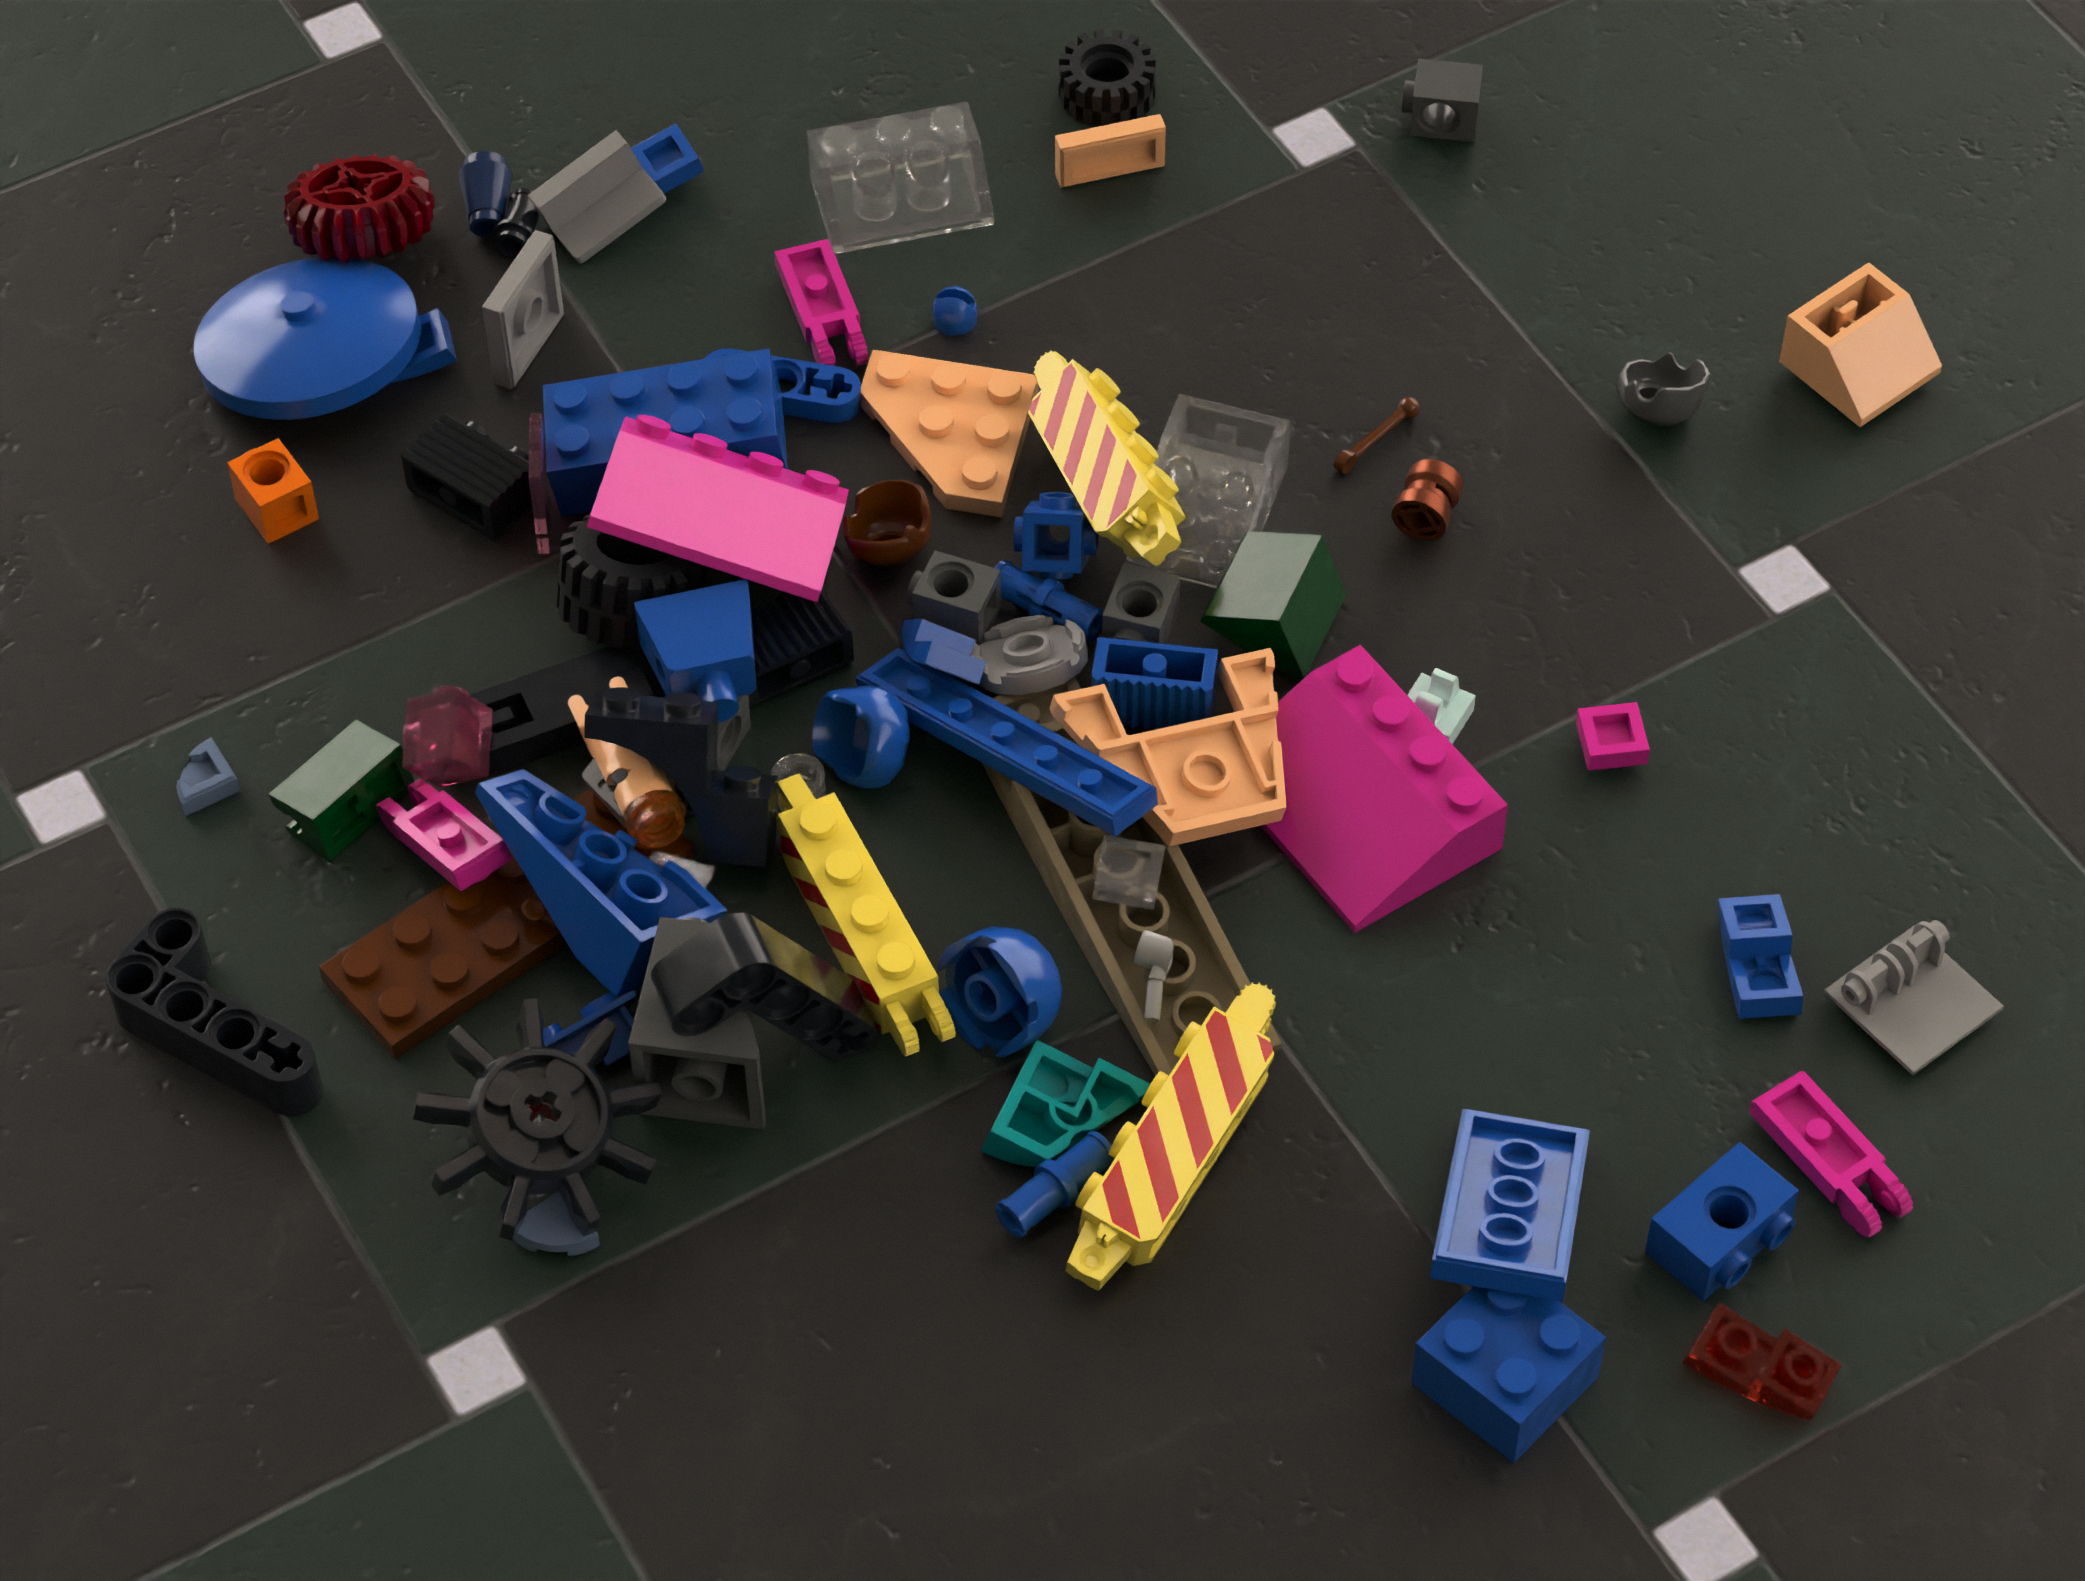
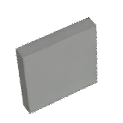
M535 230L482 306L493 382L496 385L508 389L516 386L564 315L553 235Z

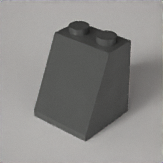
M660 917L628 1042L634 1084L659 1081L662 1091L657 1107L642 1114L764 1130L766 1113L760 1055L748 1010L743 1007L706 1033L696 1036H682L676 1034L672 1029L651 980V971L658 961L710 923L695 917L683 919Z

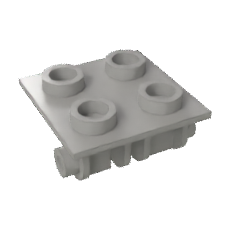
M1933 920L1930 923L1921 921L1917 925L1912 926L1824 989V994L1912 1075L1949 1050L2004 1008L1995 997L1944 952L1945 943L1949 941L1950 936L1947 928L1937 920Z

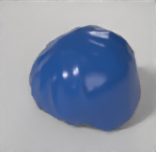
M873 685L835 689L824 694L816 710L812 733L813 752L817 758L830 766L840 780L859 789L880 788L889 784L895 775L899 773L905 762L910 735L907 710L898 697L885 688Z

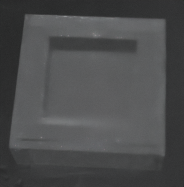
M1104 835L1094 884L1093 899L1154 910L1165 845Z

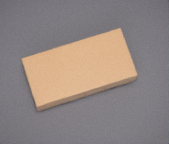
M1157 114L1056 135L1055 175L1060 188L1165 166L1166 127L1161 115Z

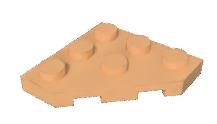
M872 350L861 384L862 409L872 420L877 419L890 434L891 444L914 471L920 470L932 484L933 494L946 509L1002 518L1030 422L1028 411L1032 399L1038 394V383L1034 377L1035 375Z

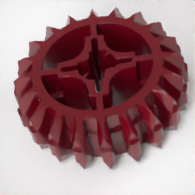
M376 153L369 157H358L354 154L351 158L342 160L335 157L333 162L328 164L317 163L313 165V171L299 173L297 180L287 185L288 192L284 195L285 206H283L285 224L288 227V233L292 236L293 244L302 247L305 254H318L322 260L336 257L339 258L340 262L344 263L349 259L360 258L364 262L368 257L373 256L385 258L386 253L391 251L403 252L406 250V244H416L421 241L422 235L431 230V221L434 220L433 190H430V183L426 179L425 171L415 167L412 161H399L398 156L394 155L379 158Z

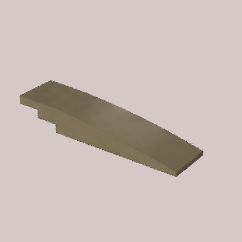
M1075 676L1062 685L1042 692L1023 695L1002 694L992 698L1077 744L1052 716L1049 709L1053 695L1081 689ZM982 763L1060 912L1155 1076L1159 1071L1170 1075L1180 1059L1174 1055L1175 1048L1189 1024L1194 1021L1202 1025L1213 1007L1226 1013L1236 996H1239L1240 990H1244L1245 985H1251L1179 845L1169 847L1143 817L1139 818L1117 836H1113ZM1145 930L1170 938L1174 945L1172 965L1163 984L1160 1022L1158 1023L1144 1021L1147 984L1151 970L1133 964L1138 943ZM1270 1023L1265 1036L1270 1038L1273 1051L1281 1049L1282 1043Z

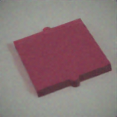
M530 413L529 486L538 554L550 553L551 486L546 472V450L542 414Z

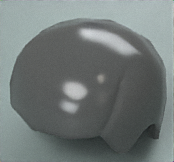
M1671 352L1666 353L1654 362L1644 359L1626 362L1616 385L1618 398L1634 417L1655 426L1680 424L1692 418L1704 400L1711 374L1702 360L1697 359L1693 361L1689 368H1684L1677 363L1674 354Z

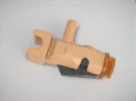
M614 677L609 682L610 688H628L622 677ZM580 695L571 696L568 700V706L591 757H593L582 773L586 786L627 829L629 835L637 839L642 845L658 848L675 841L683 832L686 811L681 798L675 792L674 782L656 765L629 749L602 740L584 738L585 713L589 706L585 704Z

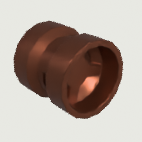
M1422 459L1415 462L1410 468L1404 483L1405 490L1398 495L1392 508L1391 518L1395 526L1409 537L1421 541H1434L1441 538L1446 532L1451 521V510L1459 503L1463 494L1464 481L1461 475L1445 462L1434 459Z

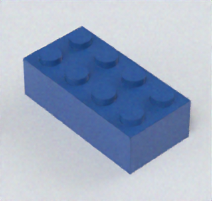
M770 348L543 385L546 472L561 516L592 511L625 416L636 419L638 415L653 416L671 425L670 431L690 438H693L695 433L711 435L726 442L728 445L727 450L748 457L750 452L769 454L780 459L784 463L783 468L788 469L782 393Z

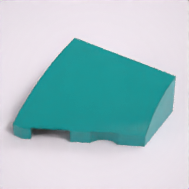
M1036 1039L980 1152L1002 1161L1023 1166L1037 1167L1046 1159L1055 1160L1085 1138L1088 1132L1099 1130L1105 1124L1141 1101L1150 1083L1101 1058H1098L1095 1066L1092 1068Z

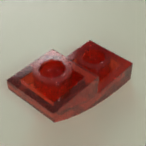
M1720 1302L1708 1315L1682 1362L1705 1377L1746 1398L1807 1420H1811L1815 1416L1842 1366L1841 1363L1786 1328L1775 1338Z

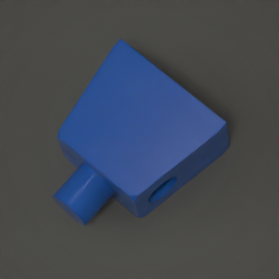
M747 579L634 602L641 648L666 696L672 693H692L698 695L702 701L718 702V722L734 717L739 710L737 697L751 694L756 690L753 626Z

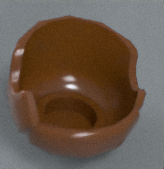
M886 480L862 488L856 493L855 510L851 518L849 515L843 516L844 538L848 549L859 560L875 566L887 567L911 561L928 544L932 535L933 526L928 499L921 486L906 480Z

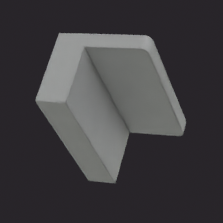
M617 130L528 195L546 225L579 264L587 261L666 202V197L662 190L642 168L629 144Z

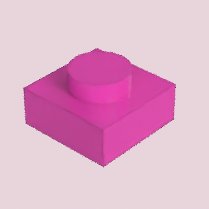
M1637 702L1578 708L1576 726L1588 771L1648 764L1650 748Z

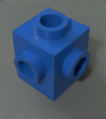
M1064 492L1041 493L1040 501H1031L1024 510L1023 517L1016 516L1014 551L1022 552V571H1037L1038 577L1045 579H1069L1073 577V573L1082 572L1088 561V555H1097L1099 534L1092 528L1079 503L1075 502L1074 494ZM1050 525L1068 526L1070 536L1065 540H1057L1051 535L1049 527Z

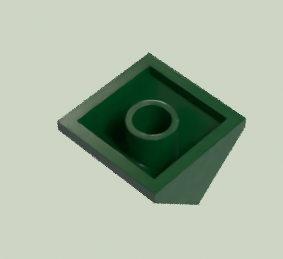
M1248 531L1235 551L1200 622L1247 652L1271 648L1275 660L1274 669L1297 683L1301 682L1306 677L1347 594L1323 536Z

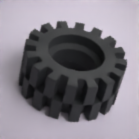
M1104 29L1094 30L1093 39H1090L1086 33L1077 36V44L1070 41L1065 46V53L1061 52L1059 58V97H1061L1063 109L1069 108V116L1075 120L1083 115V124L1091 127L1095 120H1101V126L1111 124L1113 120H1118V122L1128 121L1130 115L1134 119L1144 117V109L1150 111L1153 106V98H1155L1156 59L1154 54H1150L1151 47L1146 42L1139 45V37L1134 34H1130L1126 40L1122 39V30L1113 29L1112 37H1104ZM1112 75L1122 79L1114 82H1101L1092 78Z

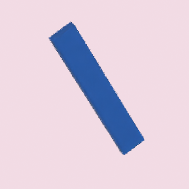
M897 648L855 677L857 687L873 685L894 693L907 710L908 722L1113 836H1117L1158 805L1156 787L954 677L917 663L908 656L906 651Z

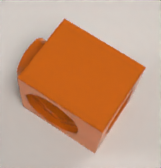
M279 438L258 448L251 449L227 462L235 500L268 544L319 520L312 482Z

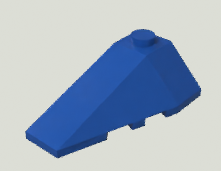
M521 769L478 783L475 791L476 796L574 956L615 997L642 988L660 917L675 919L695 917L712 923L726 915L727 909L687 870L671 860H668L661 867L634 850L637 839L621 829L615 835L603 831L585 819L586 810L584 806L526 770Z

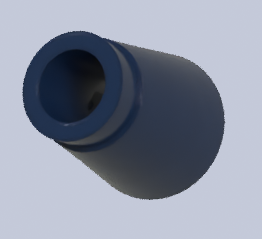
M479 151L468 155L463 161V166L458 171V179L470 231L482 237L492 236L494 226L503 220L513 178L512 170L507 166L506 159L502 155L491 151Z

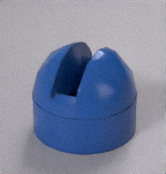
M958 285L946 287L939 291L932 306L933 324L938 331L946 335L959 336L970 332L977 323V304L974 296L967 289Z

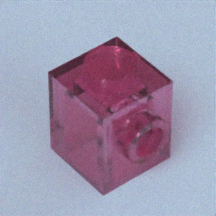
M455 686L437 687L433 689L432 694L407 699L406 720L403 729L404 749L402 767L438 787L488 777L493 709L469 696L467 690Z

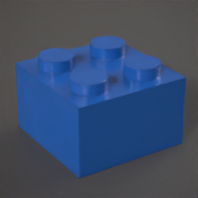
M1473 1286L1416 1342L1411 1383L1512 1463H1515L1599 1377L1606 1336L1560 1301Z

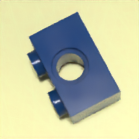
M1739 1142L1651 1218L1645 1253L1704 1302L1720 1286H1723L1725 1289L1735 1286L1749 1270L1752 1258L1763 1248L1767 1247L1769 1250H1774L1788 1238L1796 1225V1220L1792 1217L1799 1190ZM1725 1222L1732 1224L1736 1228L1727 1229L1716 1223Z

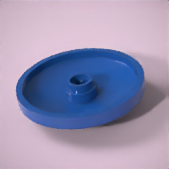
M319 257L281 264L262 271L239 283L224 294L209 309L198 326L194 339V357L205 388L214 399L225 407L247 416L262 419L293 420L310 418L354 405L375 394L395 379L410 362L418 347L421 336V320L411 289L400 276L390 269L367 260L363 262L357 258L349 259L344 263L340 262L339 258L336 257L328 260H322Z

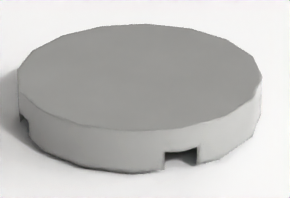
M1044 615L1015 618L998 624L984 633V643L981 645L974 643L971 656L986 661L980 683L977 685L987 691L1006 695L1037 693L1062 685L1079 674L1088 662L1085 633L1073 621L1065 619V626L1054 625L1053 618L1045 617Z

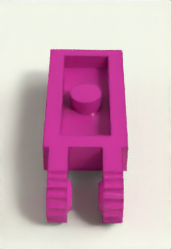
M824 239L774 251L775 266L806 343L811 342L816 363L835 366L834 351L827 338L844 334L848 353L854 365L867 364L869 357L866 341L860 328L859 312L829 240Z
M421 778L408 785L411 800L415 805L413 809L407 812L390 797L376 805L377 813L387 830L391 834L393 833L399 841L403 842L460 891L486 879L490 873L512 860L508 846L503 838L444 790L438 792Z
M1804 1071L1798 1072L1751 1102L1749 1114L1832 1204L1837 1202L1842 1217L1850 1226L1855 1228V1231L1860 1236L1863 1235L1865 1238H1869L1882 1228V1222L1877 1209L1873 1207L1872 1203L1868 1202L1866 1196L1858 1189V1187L1868 1182L1875 1200L1881 1206H1884L1891 1216L1894 1215L1896 1218H1901L1913 1209L1912 1196L1909 1195L1908 1189L1904 1187V1184H1901L1897 1176L1885 1165L1886 1158Z

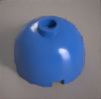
M996 926L978 930L947 946L938 962V972L946 969L945 979L947 987L939 991V994L951 1015L955 1030L968 1045L977 1050L984 1048L985 1042L993 1050L999 1051L994 1055L996 1057H1006L1017 1052L1043 1036L1050 1028L1061 1008L1063 989L1059 970L1046 948L1035 937L1023 930Z

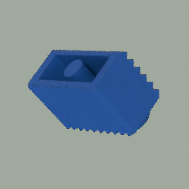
M1098 637L1091 675V687L1105 684L1122 725H1129L1132 729L1139 725L1143 730L1150 726L1156 730L1213 717L1217 692L1218 649Z

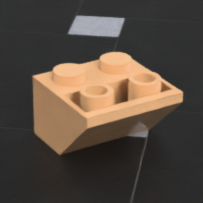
M1869 262L1788 315L1779 360L1780 363L1859 427L1939 375L1942 364L1910 294Z

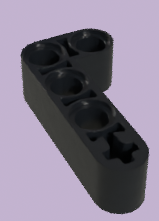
M168 908L154 915L111 962L106 971L105 983L119 1025L133 1035L278 1114L300 1116L310 1112L318 1105L323 1093V1085L311 1043L297 1033L202 983L210 970L211 960L201 924L195 914L183 908Z
M744 912L728 914L713 921L664 956L654 965L651 971V980L670 1025L676 1034L682 1036H696L706 1033L744 1007L834 1061H842L866 1053L878 1040V1030L859 988L852 978L753 915Z

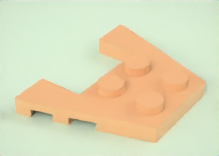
M1271 648L1221 658L1216 673L1232 705L1233 713L1138 734H1126L1105 684L1053 695L1049 708L1052 716L1079 746L1156 787L1158 805L1142 817L1169 847L1278 822L1283 818L1287 807L1282 746L1277 736L1276 716L1279 709L1277 692H1274L1273 687L1275 660Z

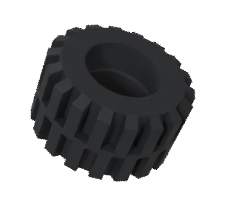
M590 515L584 516L583 521L571 524L568 527V533H564L561 538L557 589L559 616L563 622L569 623V628L576 634L587 635V639L598 644L606 643L615 648L624 649V646H630V648L641 650L634 602L707 587L708 567L588 528L587 523Z

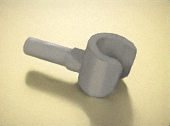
M1148 930L1142 933L1133 964L1151 970L1147 984L1144 1021L1158 1023L1160 1022L1163 984L1172 965L1174 945L1170 938Z

